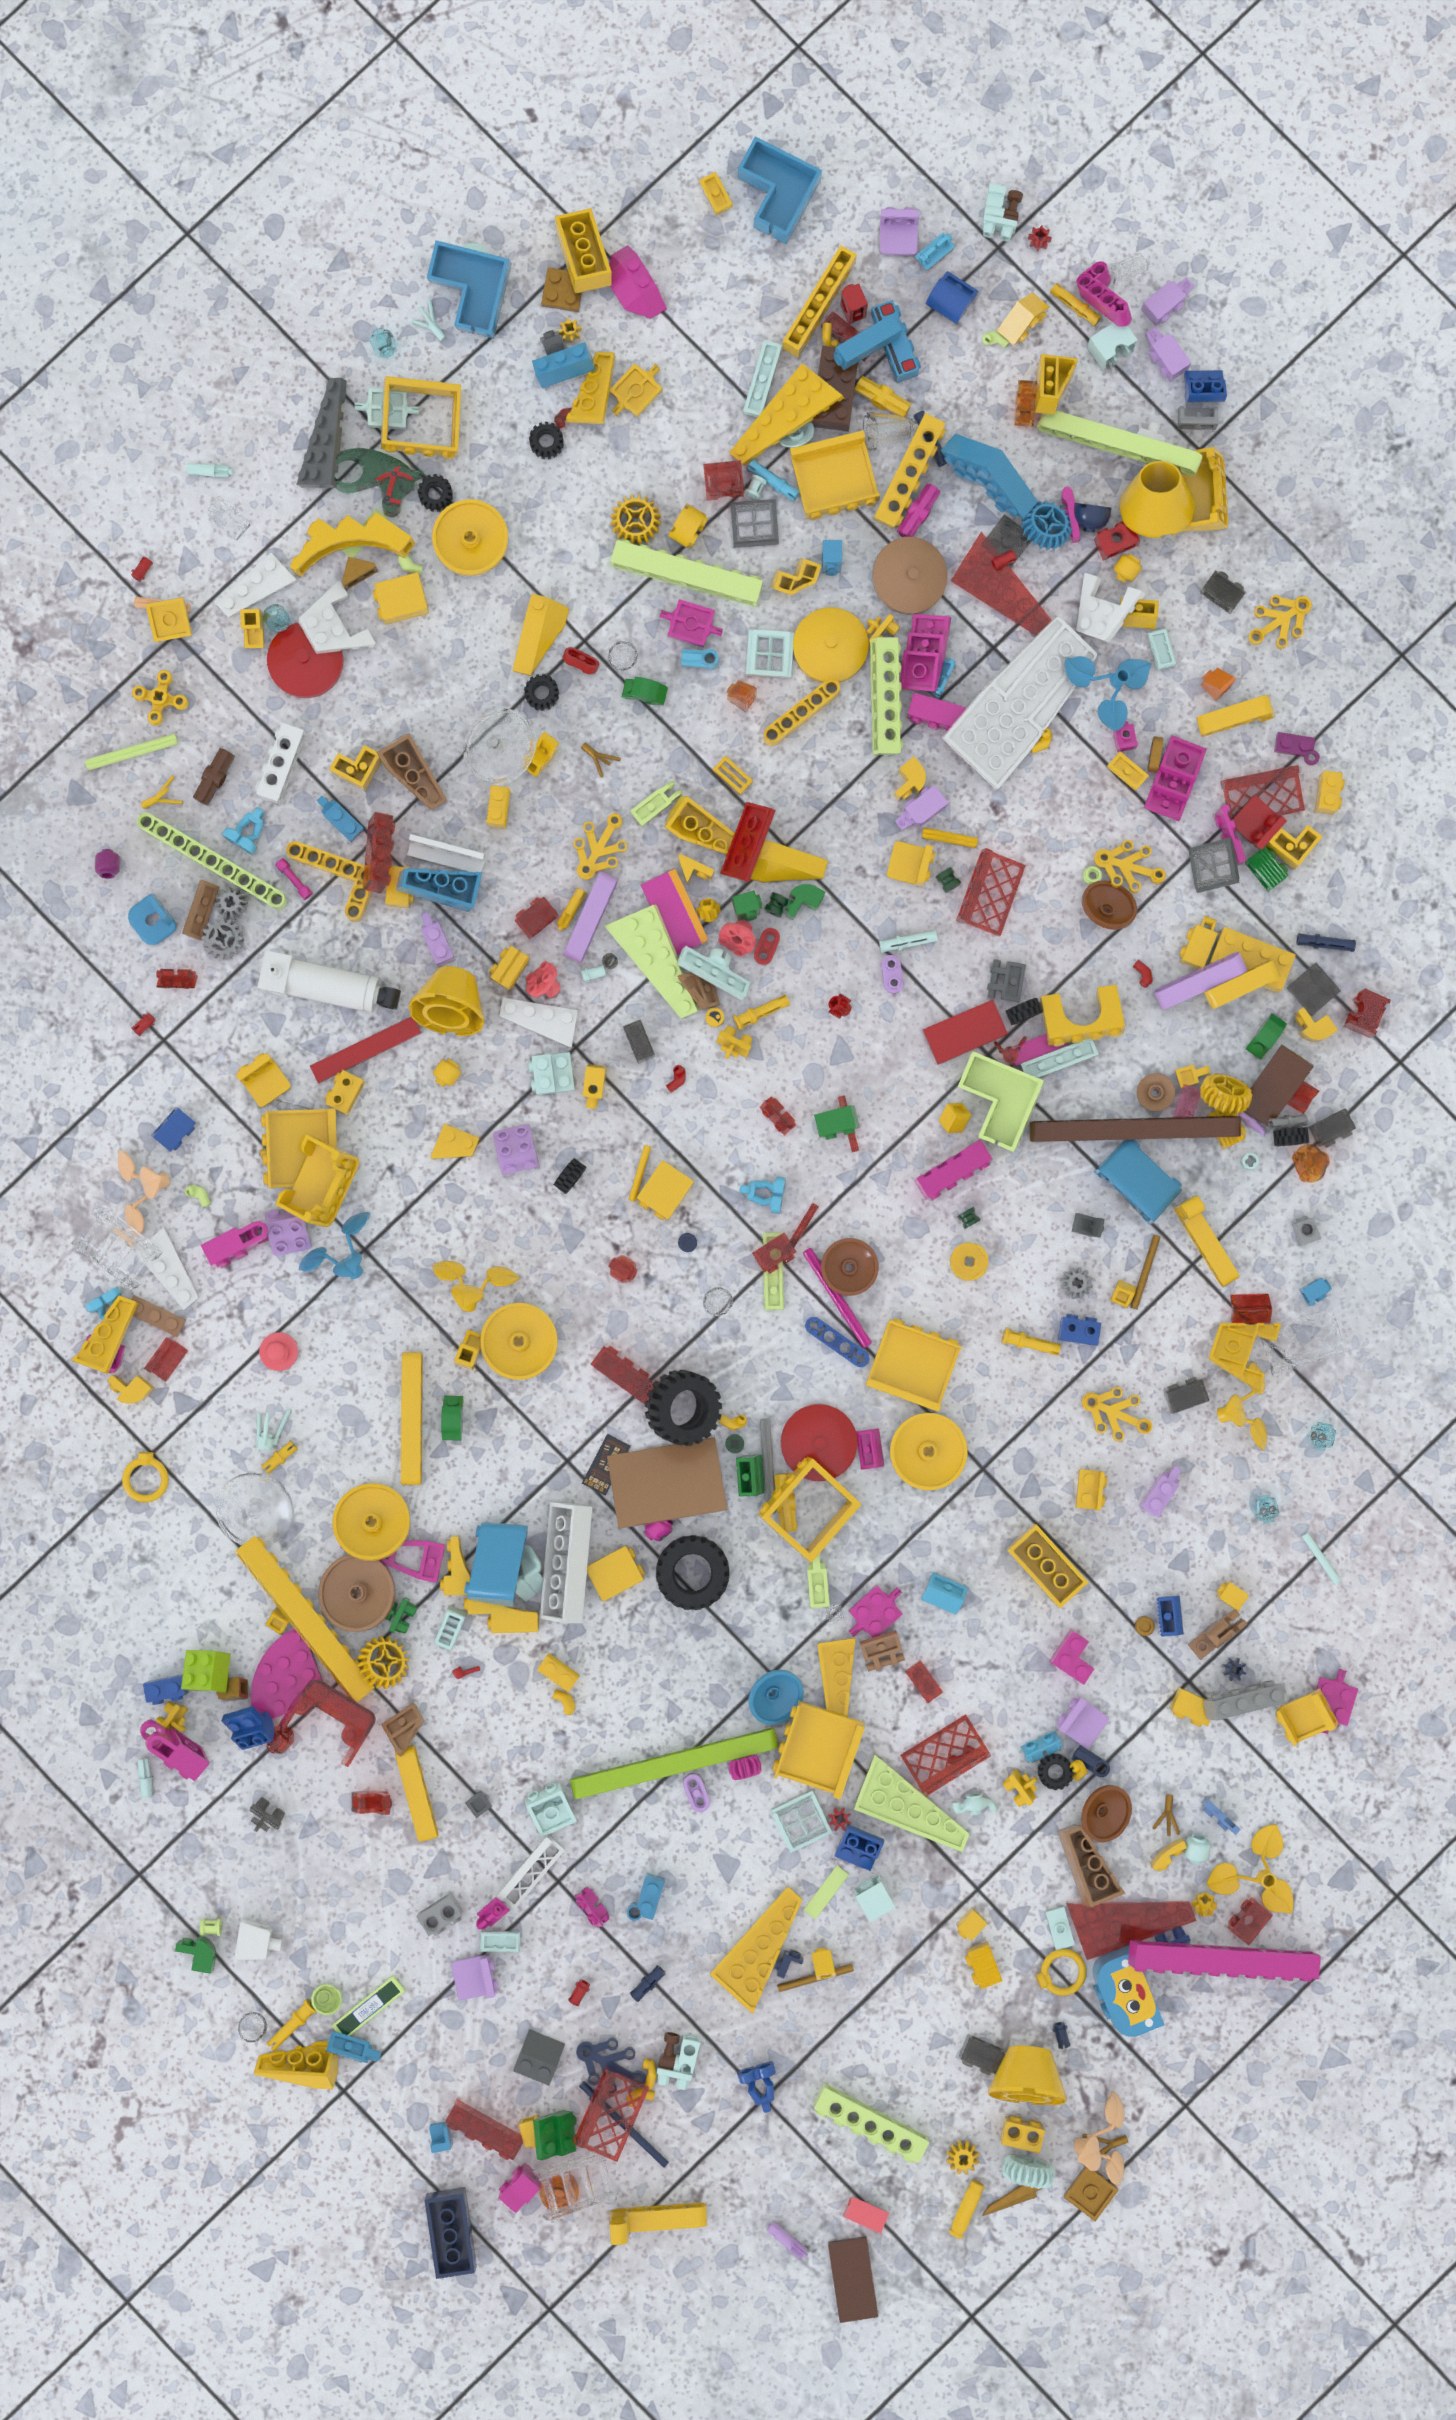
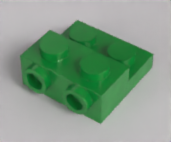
M561 2110L533 2120L537 2160H545L556 2155L564 2156L576 2152V2145H578L579 2140L574 2130L577 2120L572 2111Z

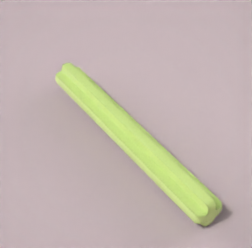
M175 734L167 735L86 759L85 764L88 770L96 769L177 745V737Z

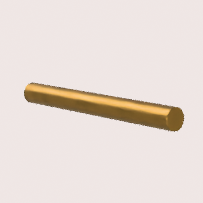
M1153 1235L1130 1308L1138 1310L1161 1238L1160 1236Z
M852 1964L834 1968L836 1976L854 1971ZM816 1974L778 1984L777 1987L779 1992L821 1980H817Z

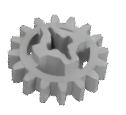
M221 917L220 922L214 919L213 925L207 923L208 930L203 929V932L206 933V936L201 937L202 940L206 941L203 947L208 948L206 951L208 954L213 952L214 958L220 955V959L224 960L225 955H227L231 959V953L238 954L237 947H243L239 944L240 941H244V938L239 936L243 931L237 930L239 925L237 923L232 925L233 921L231 919L227 922L223 917ZM222 927H229L232 931H225ZM221 933L226 937L224 938L225 945L220 941ZM220 946L223 951H218L213 947Z

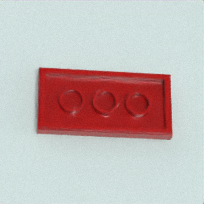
M746 802L720 874L750 882L776 810Z
M993 1000L923 1029L937 1065L1008 1035Z

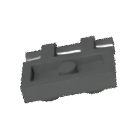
M994 959L993 966L990 967L991 979L987 985V997L995 998L996 991L1002 992L1001 1000L1019 1003L1026 964L1007 961L1006 968H1000L1001 960ZM1000 974L1004 975L1003 985L997 984Z

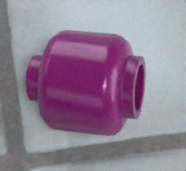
M103 849L95 855V872L101 878H114L120 872V856L111 849Z

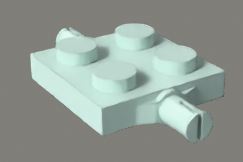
M369 388L366 403L355 402V411H366L369 428H381L383 389ZM390 390L388 429L406 430L408 414L419 415V406H408L406 400L407 392Z

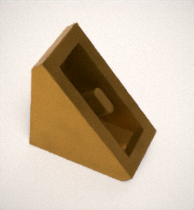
M348 557L342 579L345 590L377 573L378 569L375 563Z

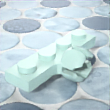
M687 946L682 949L677 965L740 1000L746 997L751 982L729 970L731 956L727 951L723 958L721 956L724 949L721 948L712 949L708 957Z

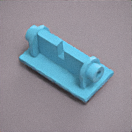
M944 233L940 234L915 256L926 271L955 247L951 242V235L949 233L946 235Z
M951 658L948 660L944 659L936 692L928 691L935 697L940 698L941 693L944 692L943 689L953 668L956 667L955 660Z
M1054 1731L1046 1733L1043 1737L1034 1741L1027 1742L1021 1746L1027 1762L1031 1761L1033 1763L1044 1757L1042 1751L1045 1750L1047 1755L1059 1751L1063 1745L1058 1734Z

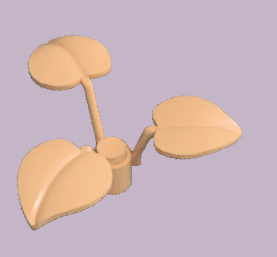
M120 1149L118 1153L120 1175L127 1182L132 1181V1177L140 1178L146 1194L135 1202L133 1206L128 1204L125 1207V1219L129 1228L138 1237H142L144 1220L137 1206L147 1198H155L159 1189L169 1187L170 1180L165 1172L157 1174L148 1167H142L140 1175L134 1173L135 1165L126 1152Z
M1111 2091L1105 2107V2116L1110 2126L1094 2134H1088L1087 2138H1076L1074 2150L1076 2154H1079L1077 2161L1084 2164L1091 2171L1099 2169L1101 2157L1108 2160L1106 2164L1107 2175L1113 2184L1120 2186L1124 2175L1123 2157L1118 2151H1113L1111 2156L1100 2154L1099 2141L1096 2137L1113 2130L1114 2127L1121 2128L1124 2122L1125 2114L1122 2101L1115 2092Z

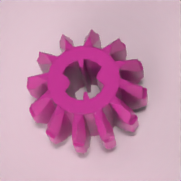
M757 1755L738 1758L730 1761L728 1764L729 1773L733 1780L756 1776L762 1771L761 1762Z

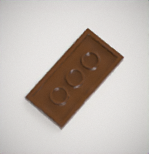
M1281 1044L1250 1087L1252 1090V1100L1245 1112L1268 1127V1120L1278 1117L1314 1065Z
M863 2236L828 2242L840 2323L878 2317L867 2237Z

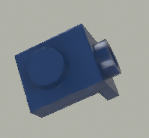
M790 1949V1952L785 1950L782 1959L778 1958L774 1968L777 1970V1976L785 1978L791 1960L803 1964L804 1960L801 1957V1953Z

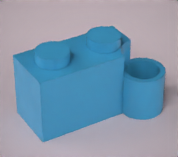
M646 1873L638 1902L631 1903L628 1906L627 1916L630 1920H639L641 1916L651 1920L654 1919L665 1878ZM637 1907L640 1910V1914L633 1916L629 1910Z

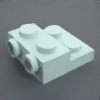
M570 1052L531 1056L532 1061H528L529 1071L534 1072V1080H531L532 1091H536L537 1096L575 1091Z
M550 1783L545 1787V1790L539 1793L538 1791H532L525 1798L528 1812L541 1837L577 1822L560 1783L557 1785Z

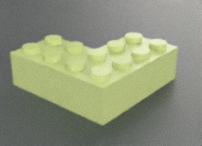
M972 1051L958 1087L993 1101L978 1137L993 1144L1000 1141L998 1146L1016 1152L1045 1081Z

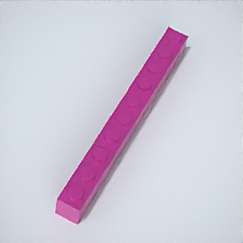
M1130 1940L1128 1964L1138 1972H1146V1969H1152L1156 1973H1165V1970H1168L1174 1974H1183L1185 1971L1190 1972L1192 1975L1208 1973V1975L1219 1977L1220 1974H1227L1228 1977L1233 1978L1245 1975L1246 1978L1251 1979L1263 1976L1264 1979L1269 1980L1281 1977L1282 1980L1293 1981V1978H1300L1299 1980L1304 1982L1319 1979L1321 1956L1313 1951Z

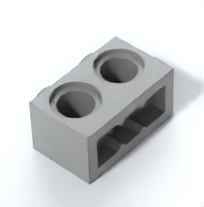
M451 1892L420 1911L416 1917L428 1937L432 1934L437 1936L445 1930L444 1927L449 1923L452 1926L459 1922L463 1910ZM447 1906L452 1907L454 1914L447 1915L444 1908ZM435 1917L438 1921V1924L434 1926L430 1925L428 1923V1918Z

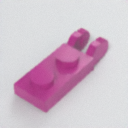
M1066 486L1062 490L1061 498L1062 503L1067 506L1064 508V510H1067L1065 515H1069L1071 521L1070 528H1072V533L1069 537H1072V543H1077L1080 541V531L1074 515L1075 500L1071 487Z

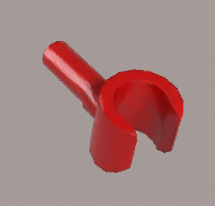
M461 1666L452 1670V1673L456 1679H461L470 1673L480 1671V1667L477 1666L463 1671Z

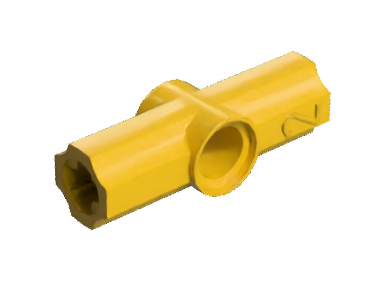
M864 376L860 378L854 390L856 393L869 399L878 409L888 410L902 419L906 417L912 403L896 395L890 387L883 384L878 385Z
M790 1473L775 1474V1488L781 1487L785 1483L784 1479ZM793 1491L777 1508L780 1527L786 1532L797 1531L796 1503Z

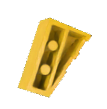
M1041 354L1036 374L1035 413L1055 414L1074 375L1078 358Z

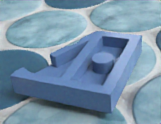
M1204 1798L1201 1804L1205 1807L1202 1810L1210 1817L1214 1815L1218 1818L1217 1824L1225 1831L1229 1829L1237 1835L1241 1829L1208 1798Z

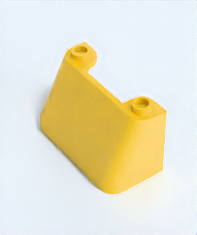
M1214 447L1193 450L1202 455L1195 476L1182 474L1193 494L1195 514L1191 523L1181 532L1227 529L1228 507L1223 455Z
M306 1134L301 1144L302 1152L307 1155L293 1188L281 1191L275 1205L307 1223L329 1227L334 1222L359 1166V1159L350 1153Z

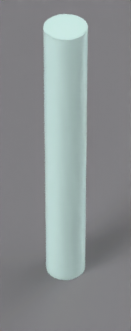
M1308 1532L1303 1534L1301 1537L1334 1584L1341 1581L1312 1537Z

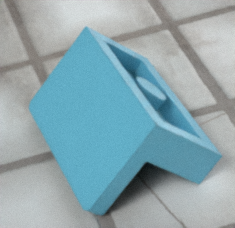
M933 1572L921 1599L956 1615L965 1600L968 1587Z

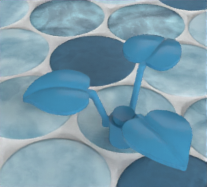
M1077 656L1066 658L1065 672L1071 683L1080 688L1087 687L1090 684V680L1096 681L1110 678V683L1116 690L1111 701L1104 700L1098 706V717L1108 728L1118 731L1125 724L1128 715L1126 704L1121 700L1115 701L1118 692L1124 684L1130 689L1142 688L1148 679L1152 664L1144 660L1128 659L1119 665L1118 670L1114 674L1110 672L1106 675L1093 677L1096 670L1094 663L1086 657Z
M371 1213L356 1214L350 1217L342 1226L341 1231L346 1234L352 1254L337 1262L328 1254H325L326 1248L319 1247L305 1255L298 1270L303 1272L314 1270L324 1259H328L335 1264L333 1268L335 1275L350 1277L351 1279L360 1277L364 1271L360 1266L362 1255L355 1253L350 1236L351 1234L358 1233L364 1227Z

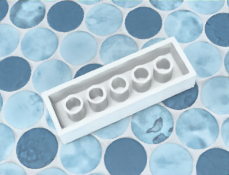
M550 1502L540 1619L560 1623H582L593 1506Z

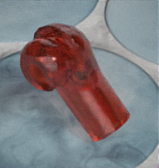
M572 407L561 409L554 417L555 426L559 428L565 427L566 417L571 412Z

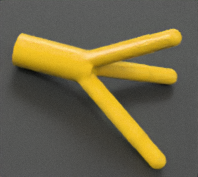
M173 775L156 795L141 802L143 809L158 802L183 804V801L160 799L169 791L167 787L175 778Z

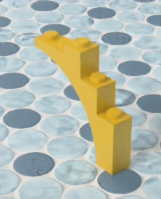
M377 512L367 520L365 527L347 515L344 519L340 520L336 530L317 518L315 522L310 524L307 531L311 538L310 541H307L300 554L293 558L290 568L301 578L312 565L323 557L338 550L359 546L382 548L405 558L416 543L409 534Z
M451 1536V1540L447 1541V1551L451 1552V1560H448V1571H451V1575H444V1579L440 1580V1590L444 1591V1596L467 1595L464 1593L466 1582H470L471 1572L466 1565L462 1553L460 1536ZM464 1598V1610H467L468 1614H491V1617H488V1629H491V1633L539 1631V1611L522 1610L515 1607Z

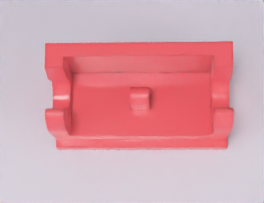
M853 2196L849 2199L843 2213V2217L880 2234L889 2215V2212Z

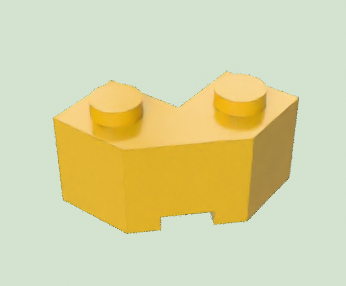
M800 557L794 575L776 569L770 588L793 595L816 583L822 565Z

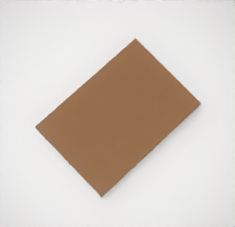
M715 1437L703 1439V1442L699 1444L693 1442L692 1446L674 1444L607 1456L618 1529L727 1510Z

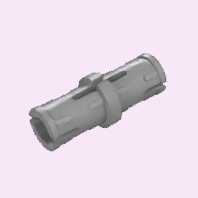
M1306 1114L1296 1116L1284 1115L1281 1118H1270L1268 1120V1127L1271 1131L1307 1126L1308 1124Z

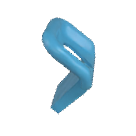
M155 894L146 896L135 904L128 913L129 923L140 938L149 945L159 944L173 934L177 928L175 920ZM157 912L160 919L153 926L147 925L146 917Z

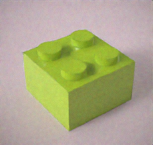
M186 1650L181 1689L196 1692L226 1693L231 1653Z

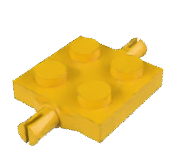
M634 363L614 384L609 393L618 401V404L611 410L613 414L615 413V416H618L625 408L638 417L663 391V388L653 378L661 370L659 366L654 364L647 372Z

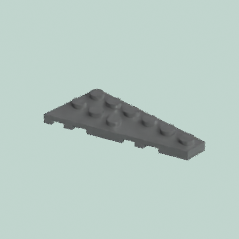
M330 378L326 385L325 395L321 401L319 414L309 439L308 449L298 474L296 485L301 488H337V481L334 478L339 468L336 465V458L340 455L342 437L340 420L343 419L344 412L341 411V406L345 402L347 381L343 378Z

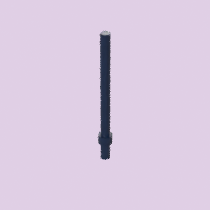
M582 2081L579 2087L589 2096V2100L602 2108L663 2168L666 2167L669 2161L602 2098V2095L597 2090L594 2091L585 2081Z

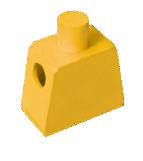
M592 1064L586 1066L583 1096L587 1097L586 1108L597 1109L598 1099L603 1098L607 1066ZM591 1085L597 1086V1092L591 1090Z

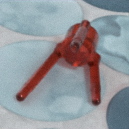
M1024 1036L1017 1047L1008 1046L1005 1049L997 1041H994V1045L999 1050V1053L1003 1054V1060L1009 1063L1010 1067L1014 1066V1062L1018 1058V1052L1027 1037Z

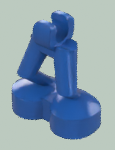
M773 2061L737 2072L739 2082L741 2084H748L749 2095L756 2105H762L764 2113L771 2111L770 2102L774 2100V2084L769 2078L776 2073ZM762 2079L766 2085L765 2094L760 2095L755 2090V2080Z

